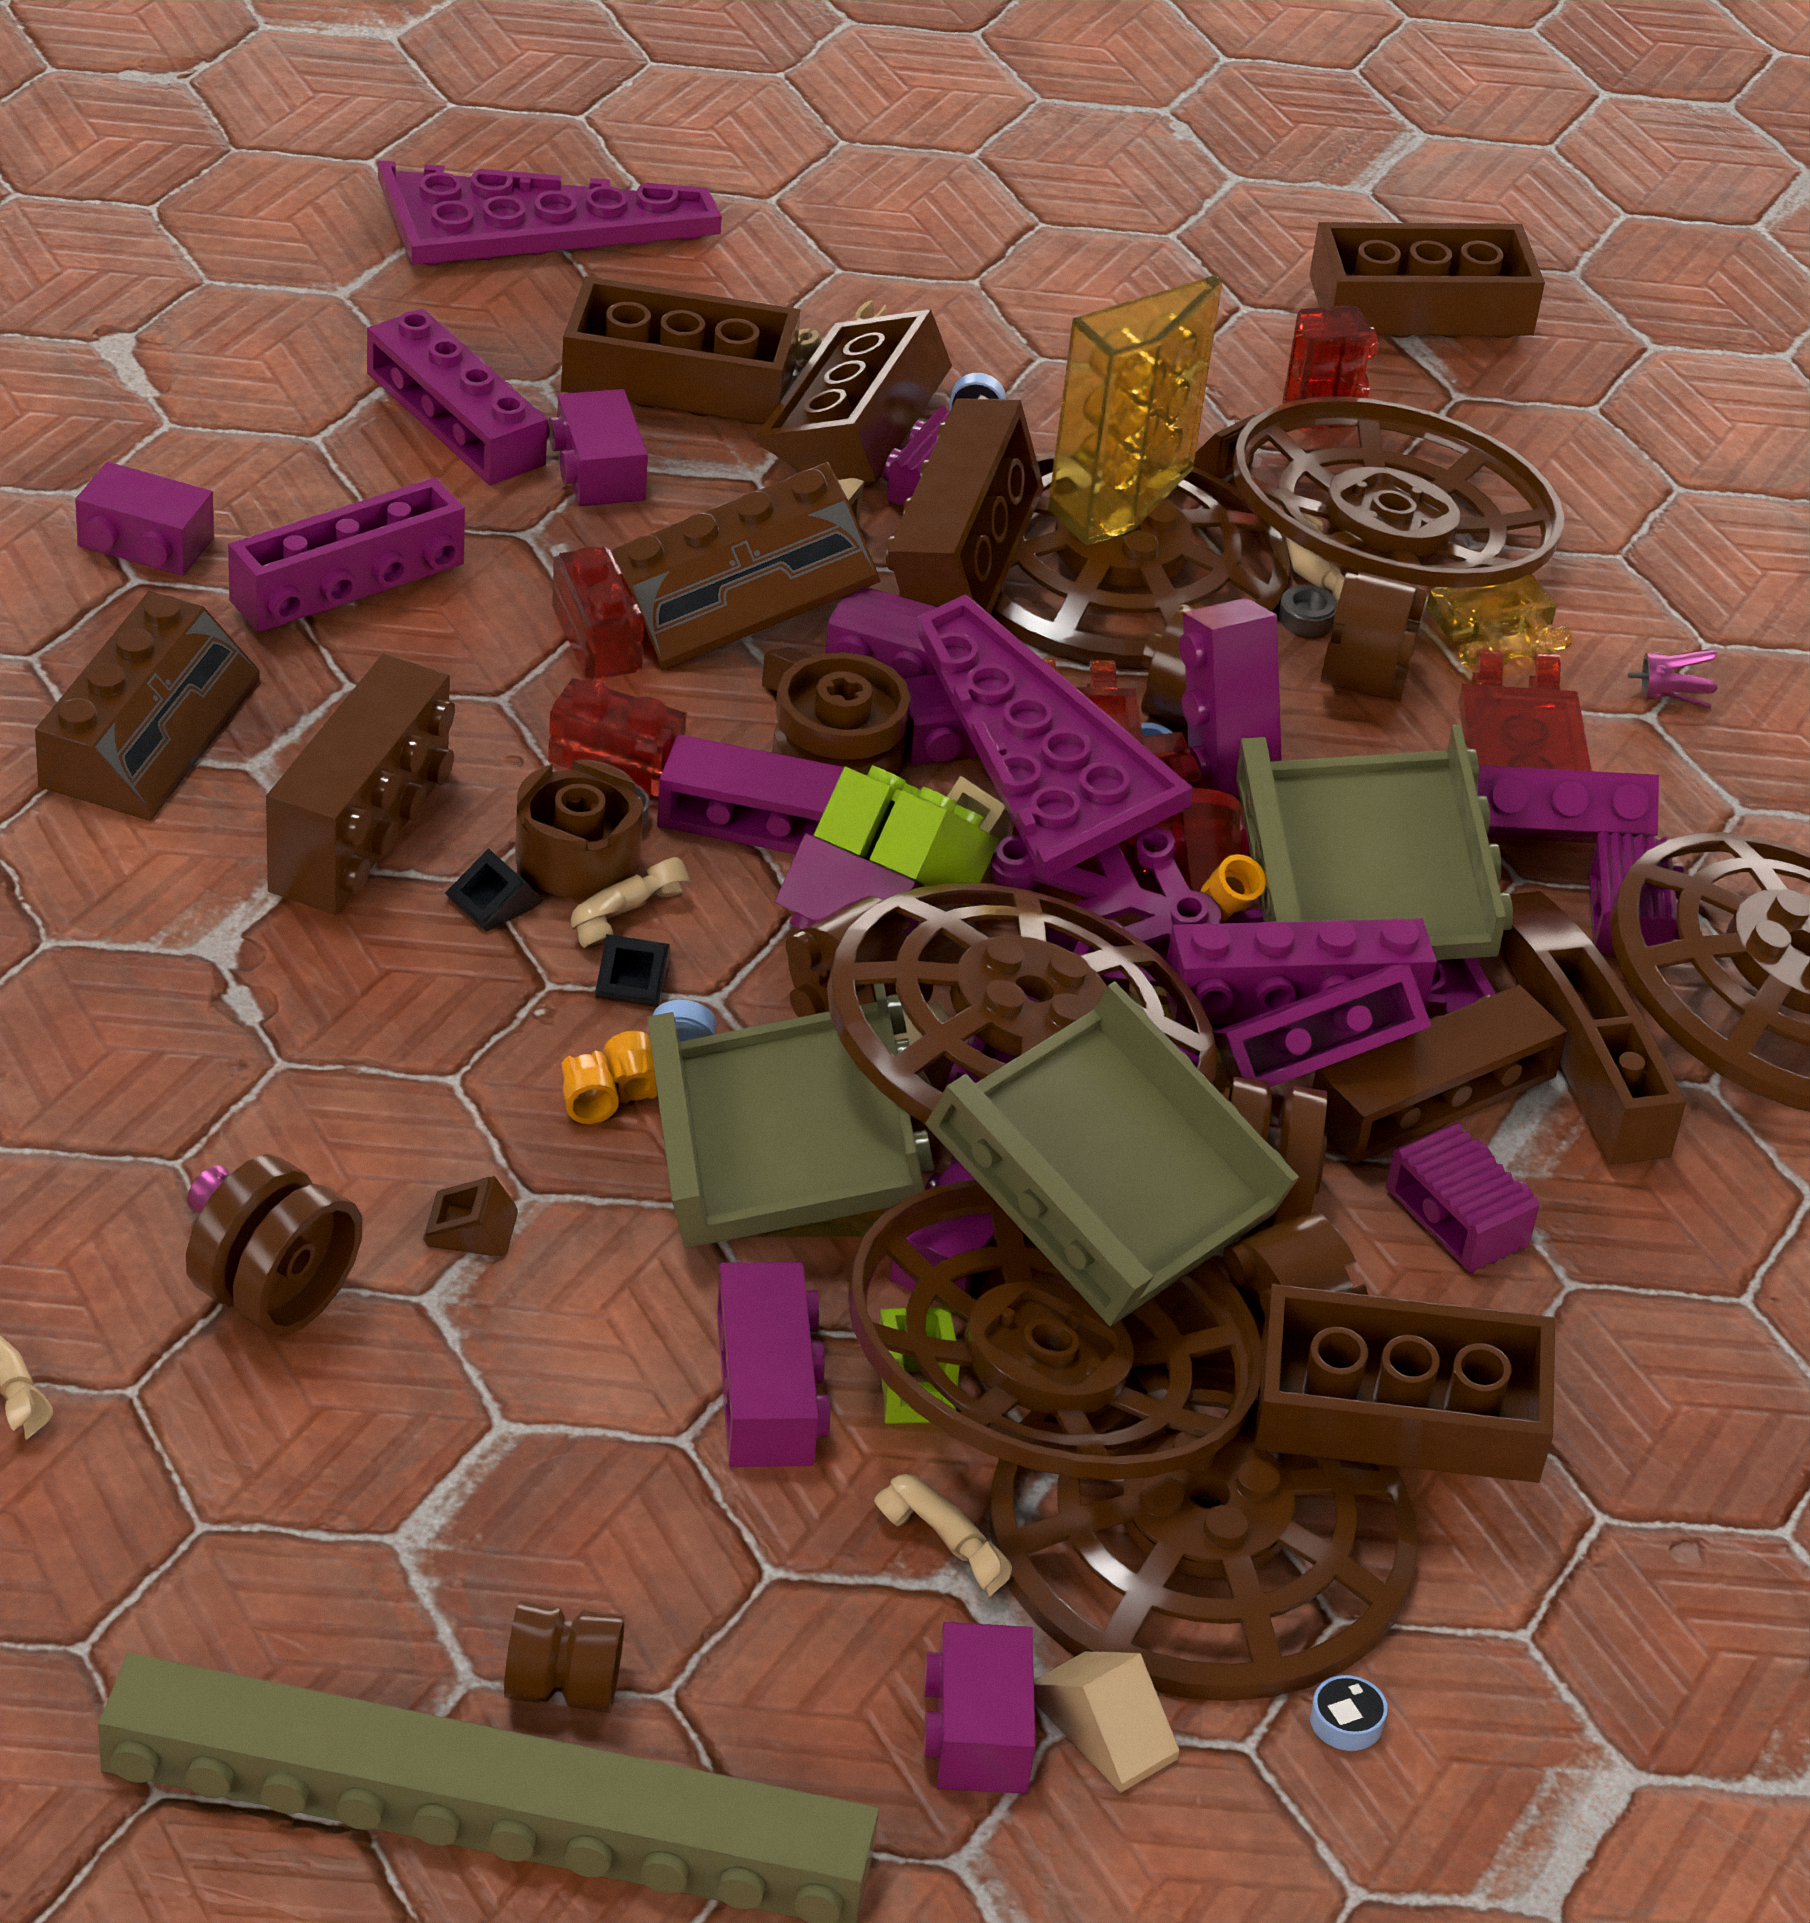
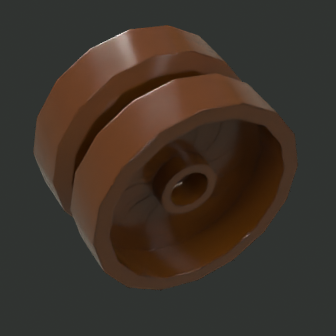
M848 652L820 653L797 661L783 673L777 690L776 716L778 722L774 730L772 753L856 769L857 772L868 775L873 765L900 777L905 760L907 741L905 731L909 722L911 696L906 681L892 667L872 657Z
M1233 1077L1228 1100L1273 1149L1280 1153L1285 1162L1299 1176L1276 1212L1266 1219L1269 1226L1272 1227L1304 1213L1305 1216L1311 1214L1314 1195L1318 1194L1326 1153L1327 1133H1324L1327 1091L1292 1086L1284 1095L1278 1125L1269 1124L1272 1091L1268 1083Z
M268 1154L246 1161L228 1175L207 1200L193 1226L186 1250V1274L193 1285L221 1304L235 1306L244 1319L266 1333L284 1337L303 1329L320 1315L342 1288L356 1261L362 1241V1215L355 1203L329 1187L313 1184L308 1174L284 1159Z

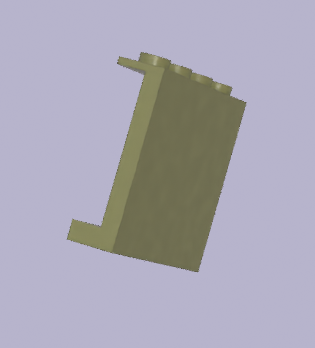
M1461 724L1452 725L1448 750L1270 762L1266 737L1241 738L1236 780L1251 858L1261 866L1266 878L1265 889L1259 896L1263 921L1300 922L1423 918L1436 960L1498 956L1503 930H1511L1512 900L1509 892H1500L1498 881L1501 878L1500 850L1497 843L1489 844L1487 833L1490 828L1489 803L1486 796L1477 795L1476 785L1479 779L1478 757L1475 749L1466 748Z
M1115 981L1107 986L1094 1010L979 1082L974 1083L965 1074L947 1085L925 1123L931 1132L1110 1327L1272 1216L1299 1178L1280 1153L1273 1149L1241 1116L1237 1108L1229 1100L1225 1099L1193 1065L1190 1058L1176 1047L1147 1016L1144 1009L1134 1002Z
M874 984L877 1002L860 1006L865 1019L880 1041L896 1056L910 1046L908 1038L895 1041L894 1035L907 1033L902 1005L897 994L886 996L884 984ZM673 1012L647 1017L672 1203L684 1249L890 1208L910 1196L925 1191L921 1173L934 1170L927 1130L913 1132L912 1126L923 1124V1122L908 1114L882 1094L858 1069L839 1040L830 1012L680 1041Z

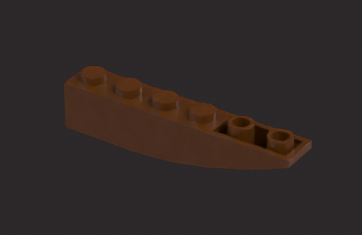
M1541 891L1510 894L1513 907V924L1511 930H1503L1500 946L1519 984L1568 1031L1560 1066L1610 1165L1671 1158L1687 1101L1639 1010L1615 972L1592 941L1561 908Z

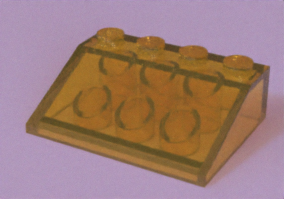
M1216 275L1075 317L1072 320L1048 509L1086 546L1133 531L1193 470L1222 280Z

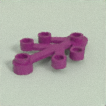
M1149 828L1140 833L1137 838V860L1142 867L1152 870L1163 895L1140 888L1118 844L1094 855L1104 876L1073 866L1043 881L1019 835H1012L1002 839L991 858V876L996 885L1029 890L1038 882L1089 898L1074 903V905L1094 912L1107 920L1130 912L1146 917L1147 919L1122 927L1116 921L1109 920L1130 932L1146 945L1165 939L1170 942L1172 925L1221 924L1219 905L1209 895L1189 890L1174 861V838L1171 833L1162 828ZM1153 846L1162 847L1164 850L1160 852H1151L1147 849Z

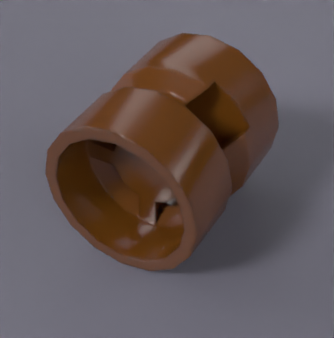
M520 1600L515 1611L508 1646L504 1697L539 1703L540 1701L548 1702L556 1691H562L568 1707L610 1713L620 1670L625 1615L583 1609L571 1622L566 1621L560 1607Z

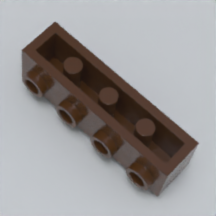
M1516 985L1494 995L1483 996L1475 1003L1444 1016H1435L1429 1019L1432 1026L1430 1028L1315 1071L1312 1089L1327 1091L1324 1133H1327V1137L1355 1164L1556 1078L1568 1031L1521 985Z

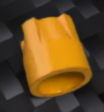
M1240 854L1231 855L1224 859L1215 869L1211 877L1202 886L1200 892L1209 895L1219 905L1221 920L1227 921L1232 914L1246 910L1257 900L1265 889L1266 878L1263 869L1254 859Z
M625 1031L609 1039L604 1046L603 1054L606 1056L608 1069L614 1078L619 1102L627 1104L631 1100H642L647 1097L654 1099L657 1097L650 1035L641 1031Z
M595 1050L592 1054H584L575 1058L572 1056L566 1057L561 1065L564 1075L562 1090L568 1115L573 1120L583 1124H595L610 1118L618 1108L619 1098L614 1078L608 1069L606 1056L602 1052Z

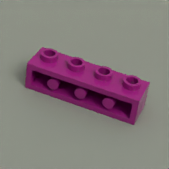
M422 308L406 312L399 317L367 327V374L489 486L546 465L547 440L550 435L548 419L542 411L532 406L514 390L508 381L503 380L482 361L479 355L469 350L446 326L441 325L426 310Z
M434 477L229 543V601L258 633L464 564L465 507Z
M1423 918L1172 925L1166 960L1180 974L1181 979L1187 983L1198 998L1210 1024H1236L1391 965H1410L1426 1009L1437 964ZM1165 990L1172 1020L1181 1025H1189L1186 1016Z

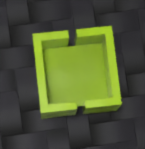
M873 765L868 775L844 767L813 835L838 848L913 881H917L925 887L949 883H980L1000 840L979 828L984 818L981 815L957 805L958 802L926 787H922V790L907 784L906 780ZM961 904L966 907L970 906V904Z

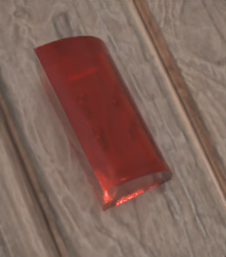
M1193 788L1192 806L1169 818L1171 835L1174 838V861L1189 890L1200 892L1202 886L1211 877L1215 869L1227 857L1236 854L1248 856L1242 806L1230 794L1212 789ZM1254 903L1249 908L1242 911L1255 910Z

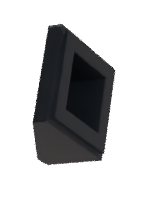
M489 848L445 892L450 900L486 932L534 909L543 901L522 877Z
M606 934L595 997L658 1007L671 961L670 944Z

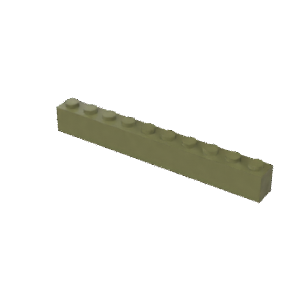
M130 1652L126 1654L98 1722L101 1772L116 1774L131 1782L142 1783L149 1781L192 1790L208 1798L226 1797L268 1806L274 1811L284 1814L302 1813L344 1822L346 1825L356 1829H378L417 1837L432 1845L444 1846L450 1844L493 1853L509 1861L527 1860L570 1869L576 1874L585 1877L603 1876L646 1885L661 1893L680 1892L723 1901L727 1905L738 1909L756 1908L799 1917L808 1923H857L874 1853L879 1807Z

